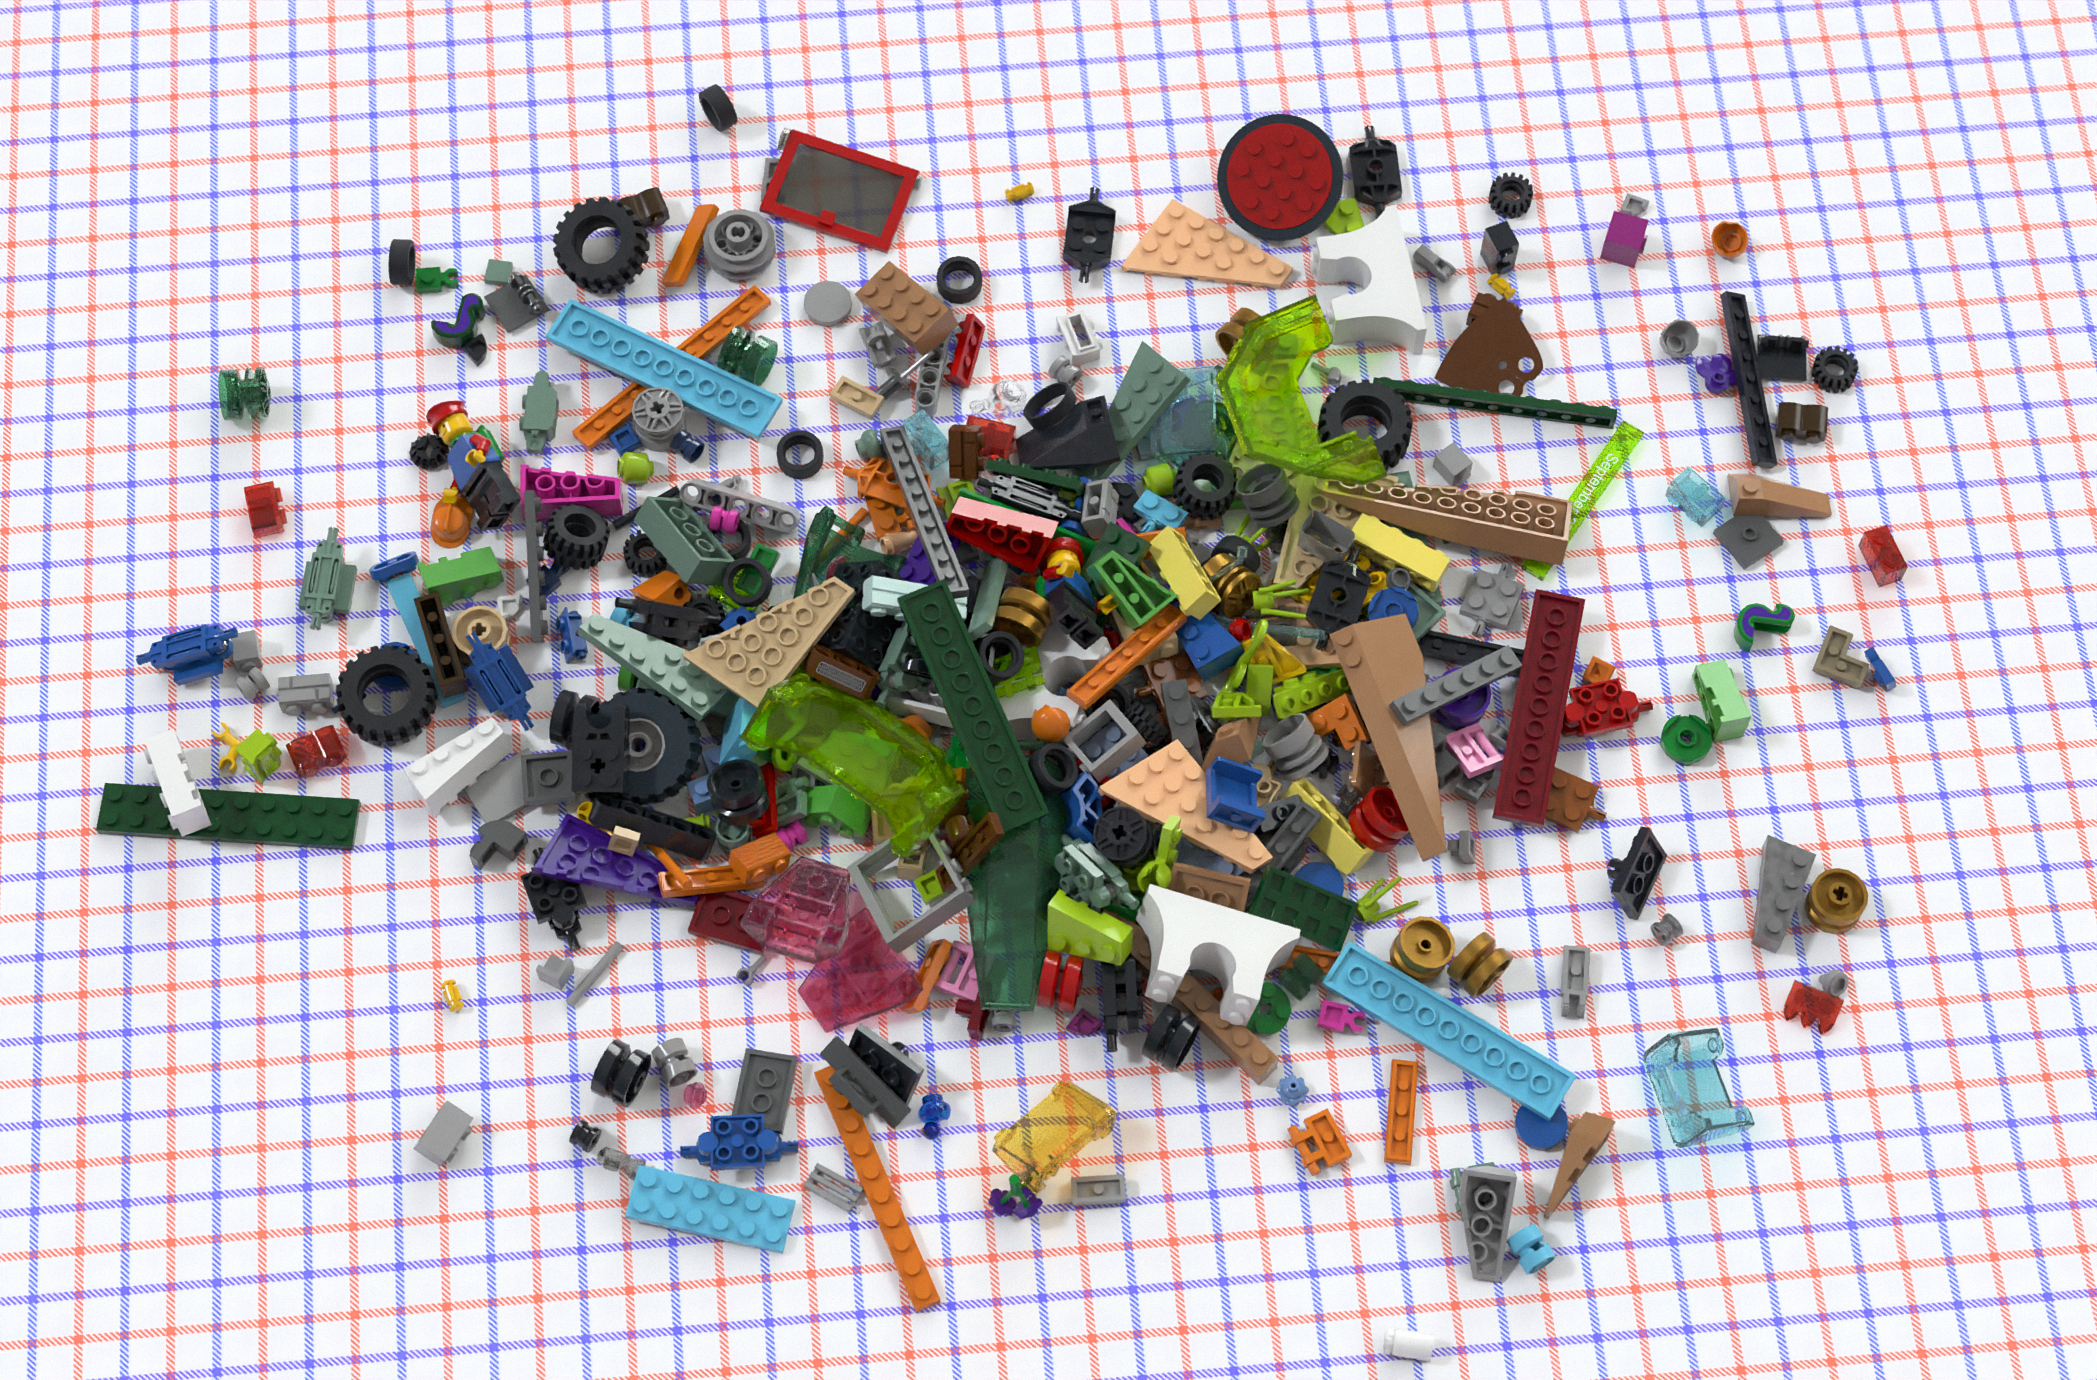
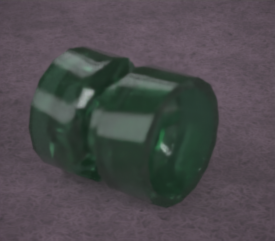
M1303 951L1292 961V969L1286 968L1277 976L1278 981L1299 1001L1311 991L1310 985L1316 986L1326 976L1325 972Z

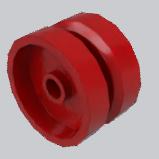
M1377 786L1372 788L1349 814V825L1354 835L1366 847L1376 852L1387 853L1392 851L1400 840L1410 832L1392 789L1388 787Z
M1048 949L1039 984L1037 1006L1050 1009L1054 1005L1058 993L1060 994L1058 1002L1060 1011L1074 1013L1083 982L1084 957L1070 954L1065 968L1062 969V953Z

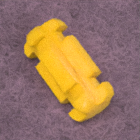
M1027 182V185L1023 183L1011 187L1012 190H1005L1008 202H1012V199L1017 201L1028 197L1027 194H1034V187L1031 182Z
M1498 273L1492 274L1487 281L1488 285L1492 284V288L1501 296L1504 294L1507 300L1516 292L1514 287L1510 288L1511 284L1505 279L1499 278Z
M454 979L446 980L441 984V988L445 989L443 994L447 1005H451L449 1007L451 1012L459 1011L464 1007V1003L460 1002L462 997L458 986H454L456 984Z

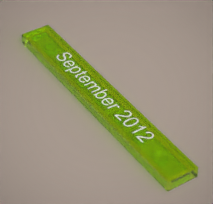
M1624 420L1568 499L1573 501L1568 544L1644 435L1643 431ZM1529 559L1525 560L1521 569L1543 581L1553 565Z

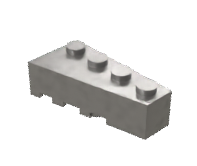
M1767 835L1761 853L1762 860L1759 872L1760 878L1756 898L1757 905L1752 944L1776 954L1783 941L1817 854Z

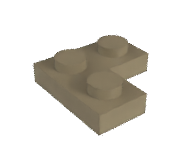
M1830 625L1812 671L1860 689L1870 664L1847 656L1846 653L1854 634Z

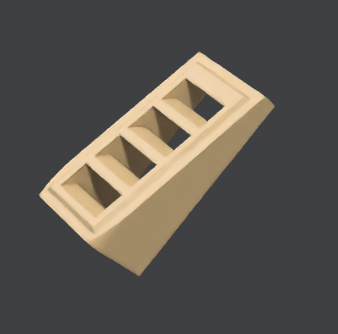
M929 837L913 847V849H921V851L909 850L899 857L897 867L898 879L913 881L924 875ZM906 858H913V859H920V860H919V861H917V860H909V859H906Z

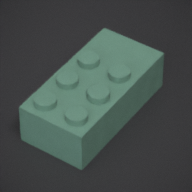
M648 496L634 520L654 543V547L667 559V563L680 575V579L689 585H722L726 568L735 560L708 527L682 499Z

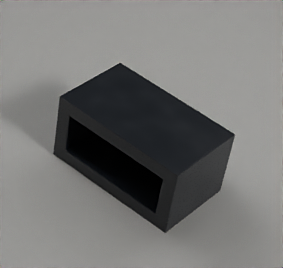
M1508 221L1485 228L1480 255L1491 275L1495 273L1503 275L1514 269L1519 242Z

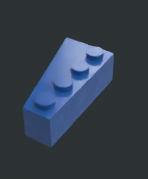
M1168 584L1164 588H1166L1169 591V588L1171 586ZM1174 598L1170 604L1180 610L1178 606L1180 602ZM1209 612L1201 620L1192 615L1187 616V622L1175 631L1204 682L1235 665L1245 652L1241 644Z

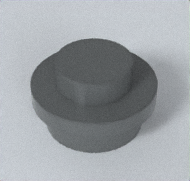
M1394 568L1387 574L1386 583L1388 587L1396 586L1407 590L1411 585V577L1407 570Z

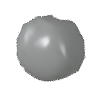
M1676 319L1662 330L1659 338L1660 346L1666 354L1672 358H1684L1697 347L1699 332L1690 321Z

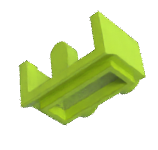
M257 728L235 748V751L243 757L241 761L245 765L243 767L244 770L263 785L265 777L268 778L281 766L279 756L282 754V751L276 746L278 742L270 733L264 734Z

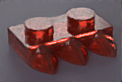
M1794 979L1784 1004V1017L1786 1021L1792 1020L1801 1011L1803 1028L1809 1027L1818 1018V1030L1823 1035L1834 1026L1844 999Z

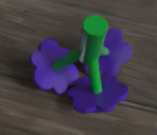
M1026 1169L1024 1172L1016 1171L1009 1177L1011 1187L1009 1192L1007 1190L1001 1191L997 1188L991 1191L988 1203L990 1206H993V1211L998 1216H1003L1004 1214L1011 1216L1013 1209H1015L1014 1214L1020 1220L1030 1218L1037 1213L1038 1208L1043 1204L1042 1199L1036 1198L1038 1194L1037 1188L1041 1185V1178L1038 1175H1033L1031 1169ZM1013 1195L1019 1197L1020 1202H1018V1204L1017 1201L1012 1197Z

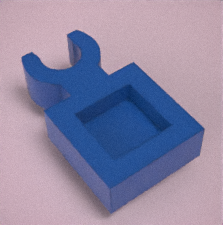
M1873 646L1864 651L1866 659L1875 671L1872 676L1878 686L1882 687L1884 685L1888 692L1897 687L1894 677Z

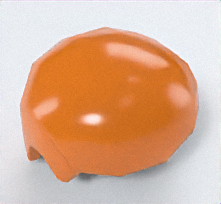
M1722 221L1714 227L1711 235L1713 248L1719 255L1726 258H1734L1743 254L1749 243L1747 230L1738 222Z
M1044 705L1041 709H1035L1031 719L1032 731L1037 738L1046 743L1058 742L1069 733L1070 719L1065 711Z

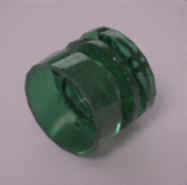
M737 325L730 331L723 343L717 367L737 377L740 374V378L760 387L767 379L774 365L778 343L763 335L756 338L755 332Z
M256 367L255 375L252 368H246L244 379L241 378L238 369L220 370L218 378L219 400L222 416L225 421L242 420L246 408L251 419H256L257 410L260 418L269 417L271 389L264 367Z

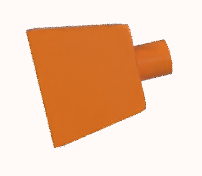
M667 570L631 589L634 598L638 600L682 606L691 599V594L687 588L689 584L684 583L680 579V575Z

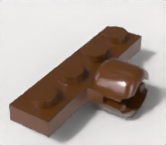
M988 812L977 825L970 815L965 817L961 814L950 818L945 824L948 841L953 847L950 857L952 859L955 858L963 869L960 873L962 878H966L1005 835L999 817L994 812ZM942 863L935 872L943 893H952L956 886Z

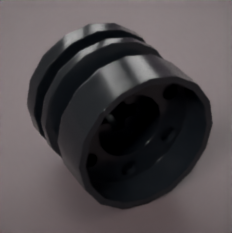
M1117 806L1108 809L1099 816L1094 826L1093 838L1096 847L1111 863L1120 868L1140 866L1150 858L1154 851L1156 838L1153 828L1137 811L1129 807ZM1125 831L1127 833L1126 837L1121 836L1119 839L1117 837L1118 833L1122 834Z

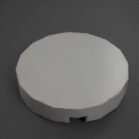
M836 281L818 282L810 287L805 294V312L812 322L820 326H833L835 323L843 322L851 312L852 299L850 292L844 285Z

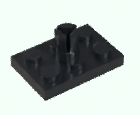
M1643 826L1640 827L1637 835L1633 838L1627 857L1624 860L1618 858L1610 859L1608 866L1615 867V869H1607L1608 877L1615 879L1612 883V894L1627 917L1638 920L1667 858V854L1652 830Z
M861 1023L856 1027L848 1046L908 1105L924 1068L908 1057V1049L901 1052L906 1047L903 1043L896 1041L890 1044Z

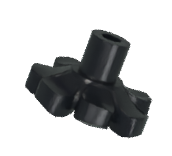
M1329 747L1326 759L1310 772L1312 774L1319 772L1320 779H1326L1328 772L1334 775L1338 769L1335 765L1339 764V757L1332 756L1333 750Z

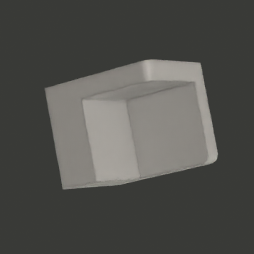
M552 954L544 967L538 965L536 968L539 980L561 991L575 970L571 958L566 957L565 960H562Z

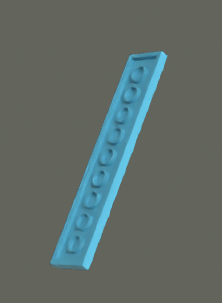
M569 299L546 334V341L648 389L663 387L674 391L680 397L684 406L757 440H760L783 403L782 397L573 299Z
M1348 941L1322 981V987L1547 1121L1551 1120L1577 1075L1350 941Z

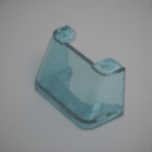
M1220 365L1177 368L1190 379V382L1151 426L1150 445L1156 459L1162 463L1169 464L1172 469L1178 471L1182 462L1185 459L1189 460L1190 455L1194 453L1198 456L1199 452H1205L1206 455L1213 452L1218 458L1220 455L1225 458L1228 457V438L1216 428V389L1226 388L1229 375L1228 371Z
M1718 1028L1669 1033L1644 1052V1069L1671 1140L1678 1148L1690 1147L1746 1131L1755 1125L1752 1114L1747 1106L1742 1104L1732 1105L1715 1062L1722 1055L1724 1049V1042Z

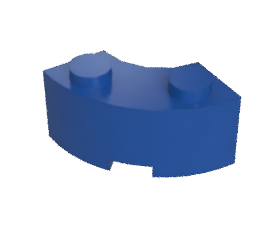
M1087 771L1078 774L1075 784L1061 792L1059 796L1065 803L1067 810V823L1063 832L1068 834L1073 840L1080 838L1085 844L1089 842L1094 844V826L1099 816L1102 815L1100 799L1103 798L1098 792L1099 787Z

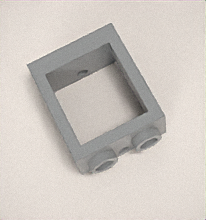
M1110 699L1063 738L1068 746L1067 749L1072 752L1076 760L1079 759L1081 761L1080 769L1083 772L1087 771L1091 776L1093 775L1098 782L1102 781L1146 744L1140 733ZM1112 719L1126 736L1092 764L1078 747Z

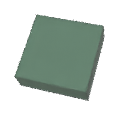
M489 259L484 277L485 284L505 286L510 283L513 262Z

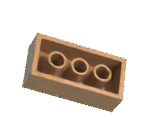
M890 261L855 293L865 310L879 321H882L887 328L922 356L930 350L933 351L959 325L949 308Z

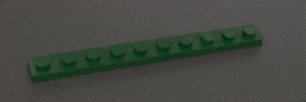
M1388 377L1373 378V383L1376 384V381H1379L1386 388L1391 386L1396 390V395L1401 394L1406 400L1405 402L1607 429L1614 428L1617 418V409L1604 405L1590 406L1581 402L1567 403L1558 399L1544 400L1534 396L1521 397L1510 393L1498 394L1486 390H1468L1459 386L1445 387L1436 383L1422 384L1412 380H1392Z

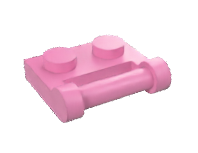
M1478 723L1445 735L1447 737L1446 750L1460 763V768L1469 779L1492 769H1501L1504 755L1499 754L1483 734L1484 729ZM1473 739H1475L1479 743V745L1489 756V758L1485 756V754L1482 752V750L1478 747V745L1475 743Z
M954 940L950 949V957L942 970L938 983L934 985L933 989L940 993H947L960 999L975 1002L981 981H987L996 961V956ZM966 955V961L955 985L948 983L960 956Z

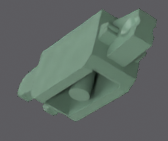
M539 370V372L535 373L533 386H528L527 395L522 397V409H525L524 416H520L519 429L524 432L526 449L529 454H542L546 441H551L555 438L559 411L557 391L551 387L549 374Z

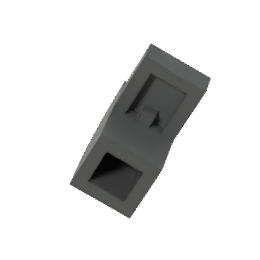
M1438 731L1433 735L1436 772L1438 773L1439 781L1438 788L1441 790L1459 775L1460 763L1446 750L1447 737L1441 731Z
M493 820L483 824L477 830L481 841H477L472 846L469 856L472 865L481 870L496 851L514 861L529 841L526 832L511 822Z

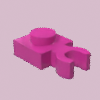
M1323 999L1317 1027L1343 1033L1345 1026L1349 1027L1353 1033L1360 1034L1363 1027L1357 1026L1354 1021L1357 1019L1364 1021L1366 1014L1360 1011L1353 1012L1352 1014L1347 1013L1349 1005Z

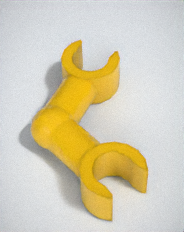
M220 722L225 732L219 735L212 730V734L216 740L225 741L230 746V750L227 756L220 759L218 765L220 770L223 771L227 763H232L229 770L231 774H234L237 770L235 761L239 755L235 748L242 742L231 734L230 729L225 723Z

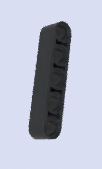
M605 793L597 794L588 816L590 823L612 832L615 826L627 828L641 833L639 841L700 861L708 859L717 837L713 830L705 826Z

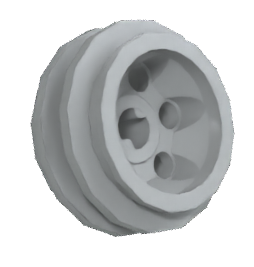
M745 209L729 210L716 216L708 224L703 236L705 258L711 269L722 277L733 280L751 279L762 274L772 264L776 253L774 230L768 220L757 212ZM757 238L760 242L755 243L753 239ZM721 243H725V244H726L725 247L719 248V245H720Z

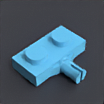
M1147 489L1133 506V512L1143 517L1147 522L1142 530H1140V533L1152 532L1155 528L1164 529L1167 526L1178 528L1188 518V512Z

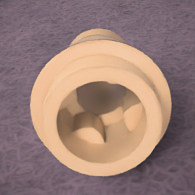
M914 530L910 532L885 533V536L880 537V546L883 554L894 557L913 546L917 534Z

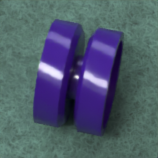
M1462 667L1452 668L1445 672L1441 677L1451 672H1454ZM1490 684L1432 712L1438 723L1447 729L1455 731L1479 723L1490 704L1492 695Z

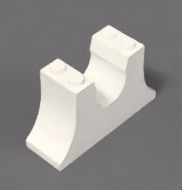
M1387 206L1375 221L1361 229L1344 234L1316 238L1315 247L1311 249L1313 260H1310V270L1312 275L1316 274L1317 283L1335 284L1346 281L1355 283L1364 290L1357 294H1344L1331 299L1330 309L1326 310L1327 322L1324 323L1326 336L1331 338L1332 345L1374 340L1399 345L1412 354L1422 353L1427 326L1397 206Z
M1051 623L1049 627L1045 628L1046 635L1041 645L1034 648L1022 646L1024 650V663L1021 670L1010 679L997 682L994 689L1019 745L1031 742H1044L1035 736L1031 727L1034 710H1039L1044 705H1048L1051 708H1059L1067 713L1070 719L1069 732L1087 718L1081 706L1067 696H1057L1056 691L1059 687H1063L1070 682L1079 681L1113 651L1106 637H1101L1088 649L1084 650L1070 638L1069 634H1065L1054 623ZM1010 652L1002 671L1007 670L1011 665L1012 657ZM1063 739L1058 742H1049L1067 746ZM1086 741L1082 743L1078 748L1082 747L1086 743Z
M1150 884L1136 916V921L1141 925L1148 938L1151 950V969L1145 996L1157 1002L1170 1004L1188 970H1205L1213 974L1223 988V997L1219 1003L1220 1019L1229 1021L1233 1025L1246 1027L1260 1000L1264 977L1275 968L1286 964L1299 939L1301 930Z

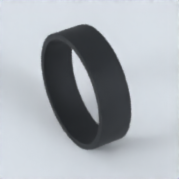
M1053 383L1037 392L1028 401L1023 415L1034 429H1045L1066 417L1074 408L1077 397L1067 383ZM1065 395L1050 411L1036 416L1045 404L1059 396Z

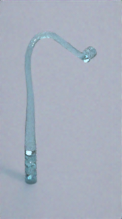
M1238 546V559L1209 578L1210 582L1212 583L1239 565L1244 558H1247L1248 548ZM1212 610L1209 611L1217 620L1229 624L1234 621V619L1223 617ZM1250 623L1251 630L1255 629L1257 623ZM1268 625L1267 629L1268 633L1295 637H1308L1324 640L1325 630Z

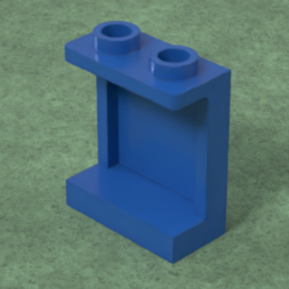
M1217 756L1206 770L1207 818L1254 833L1265 819V810L1257 808L1256 785L1263 777V772Z

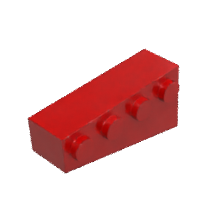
M959 497L945 525V530L948 534L1034 575L1059 522Z

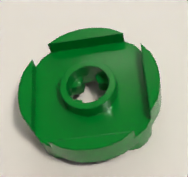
M1696 715L1673 716L1663 727L1660 746L1670 759L1681 763L1683 766H1690L1704 759L1709 753L1712 746L1710 727L1703 719ZM1690 735L1692 737L1691 743H1683L1680 736L1686 737Z
M1270 982L1263 983L1260 1000L1246 1025V1028L1253 1034L1271 1036L1280 1032L1287 1024L1291 1015L1290 1000L1280 987ZM1260 1003L1270 1005V1015L1267 1016L1265 1013L1260 1015L1258 1013Z

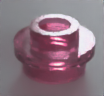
M700 1082L688 1084L684 1091V1102L693 1109L700 1108L706 1101L707 1091Z

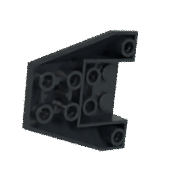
M1105 395L1080 401L1075 404L1066 417L1055 425L1040 430L1032 429L1015 439L1019 462L1033 466L1034 470H1043V468L1056 470L1099 467L1121 461Z

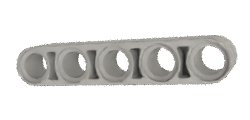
M944 304L947 308L950 309V311H951L952 314H953V311H952L951 307H949L948 305ZM952 332L933 350L935 354L920 366L915 391V412L921 418L928 419L936 414ZM931 360H938V362H935V363H932V362H930V361H931ZM926 381H934V383H931V384H928V383H925V382H926ZM922 402H930V404H928V405H923V404H921V403H922Z
M689 479L680 489L682 501L689 505L712 511L714 506L723 507L725 511L737 510L740 511V520L777 531L790 532L801 520L800 512L793 506L702 479ZM688 486H694L698 490V496H691L688 493ZM711 494H719L722 498V503H715L711 498ZM735 500L743 501L746 509L743 511L737 509ZM759 507L767 508L770 513L769 517H762L759 514ZM782 515H791L793 524H786L782 519Z

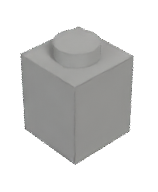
M1453 442L1435 455L1433 468L1450 486H1454L1458 482L1462 484L1469 479L1473 462Z
M255 630L240 632L237 634V638L230 639L233 643V661L238 672H249L254 667H263L260 640Z

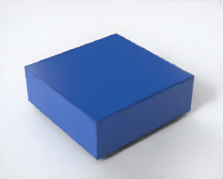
M630 424L608 435L611 444L620 458L625 452H633L642 447L641 441Z

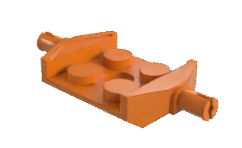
M880 457L872 458L864 467L861 466L860 469L845 465L842 474L855 478L858 481V499L862 500L863 496L867 495L905 508L906 515L911 516L898 482H889L896 479L889 460ZM922 472L935 505L943 509L946 504V498L933 495L930 474Z

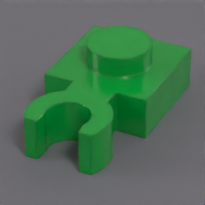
M440 267L416 268L417 293L442 292V286H447L450 289L458 288V281L450 280L451 277L458 276L457 269L450 268L445 272H441Z

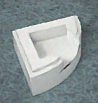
M522 594L497 597L498 611L506 622L514 618L521 610L523 604Z

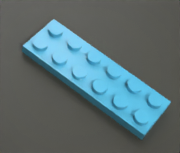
M638 1165L625 1218L783 1254L796 1200Z

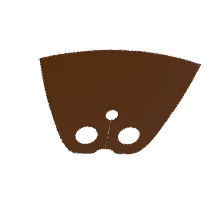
M1503 297L1480 314L1462 332L1443 359L1434 379L1450 387L1459 386L1468 390H1486L1501 394L1498 389L1499 384L1504 380H1509L1514 385V391L1511 394L1521 396L1523 394V386L1528 381L1535 380L1543 370V361L1524 323L1507 299ZM1524 357L1532 359L1534 363L1533 369L1527 373L1522 372L1518 367L1519 361ZM1500 361H1505L1507 363V367L1505 369H1500L1498 367V363Z

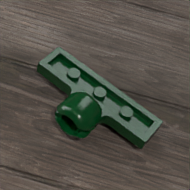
M996 458V461L987 460L985 469L992 476L1001 475L1009 479L1014 476L1053 491L1057 490L1084 496L1085 485L1080 480V477L1076 475L1066 474L1064 477L1046 468L1034 470L1033 466L1025 463H1020L1019 466L1012 465L1010 461L1003 458Z

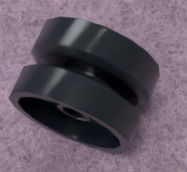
M562 690L556 699L550 719V742L564 747L571 742L573 748L575 705L577 703L586 704L590 708L592 716V714L596 715L600 710L601 699L586 694L580 699L577 692Z
M735 759L717 766L709 774L706 782L715 815L720 821L729 825H743L760 818L768 809L770 803L769 794L761 768L756 763L745 759Z
M1167 1004L1152 1025L1141 1050V1055L1155 1061L1163 1054L1162 1066L1172 1072H1176L1195 1042L1202 1021L1188 1015L1180 1022L1181 1010L1171 1004Z
M615 1039L604 1051L598 1062L591 1081V1092L601 1097H607L611 1094L612 1102L624 1108L628 1107L634 1101L645 1082L651 1066V1055L640 1049L631 1052L629 1044Z

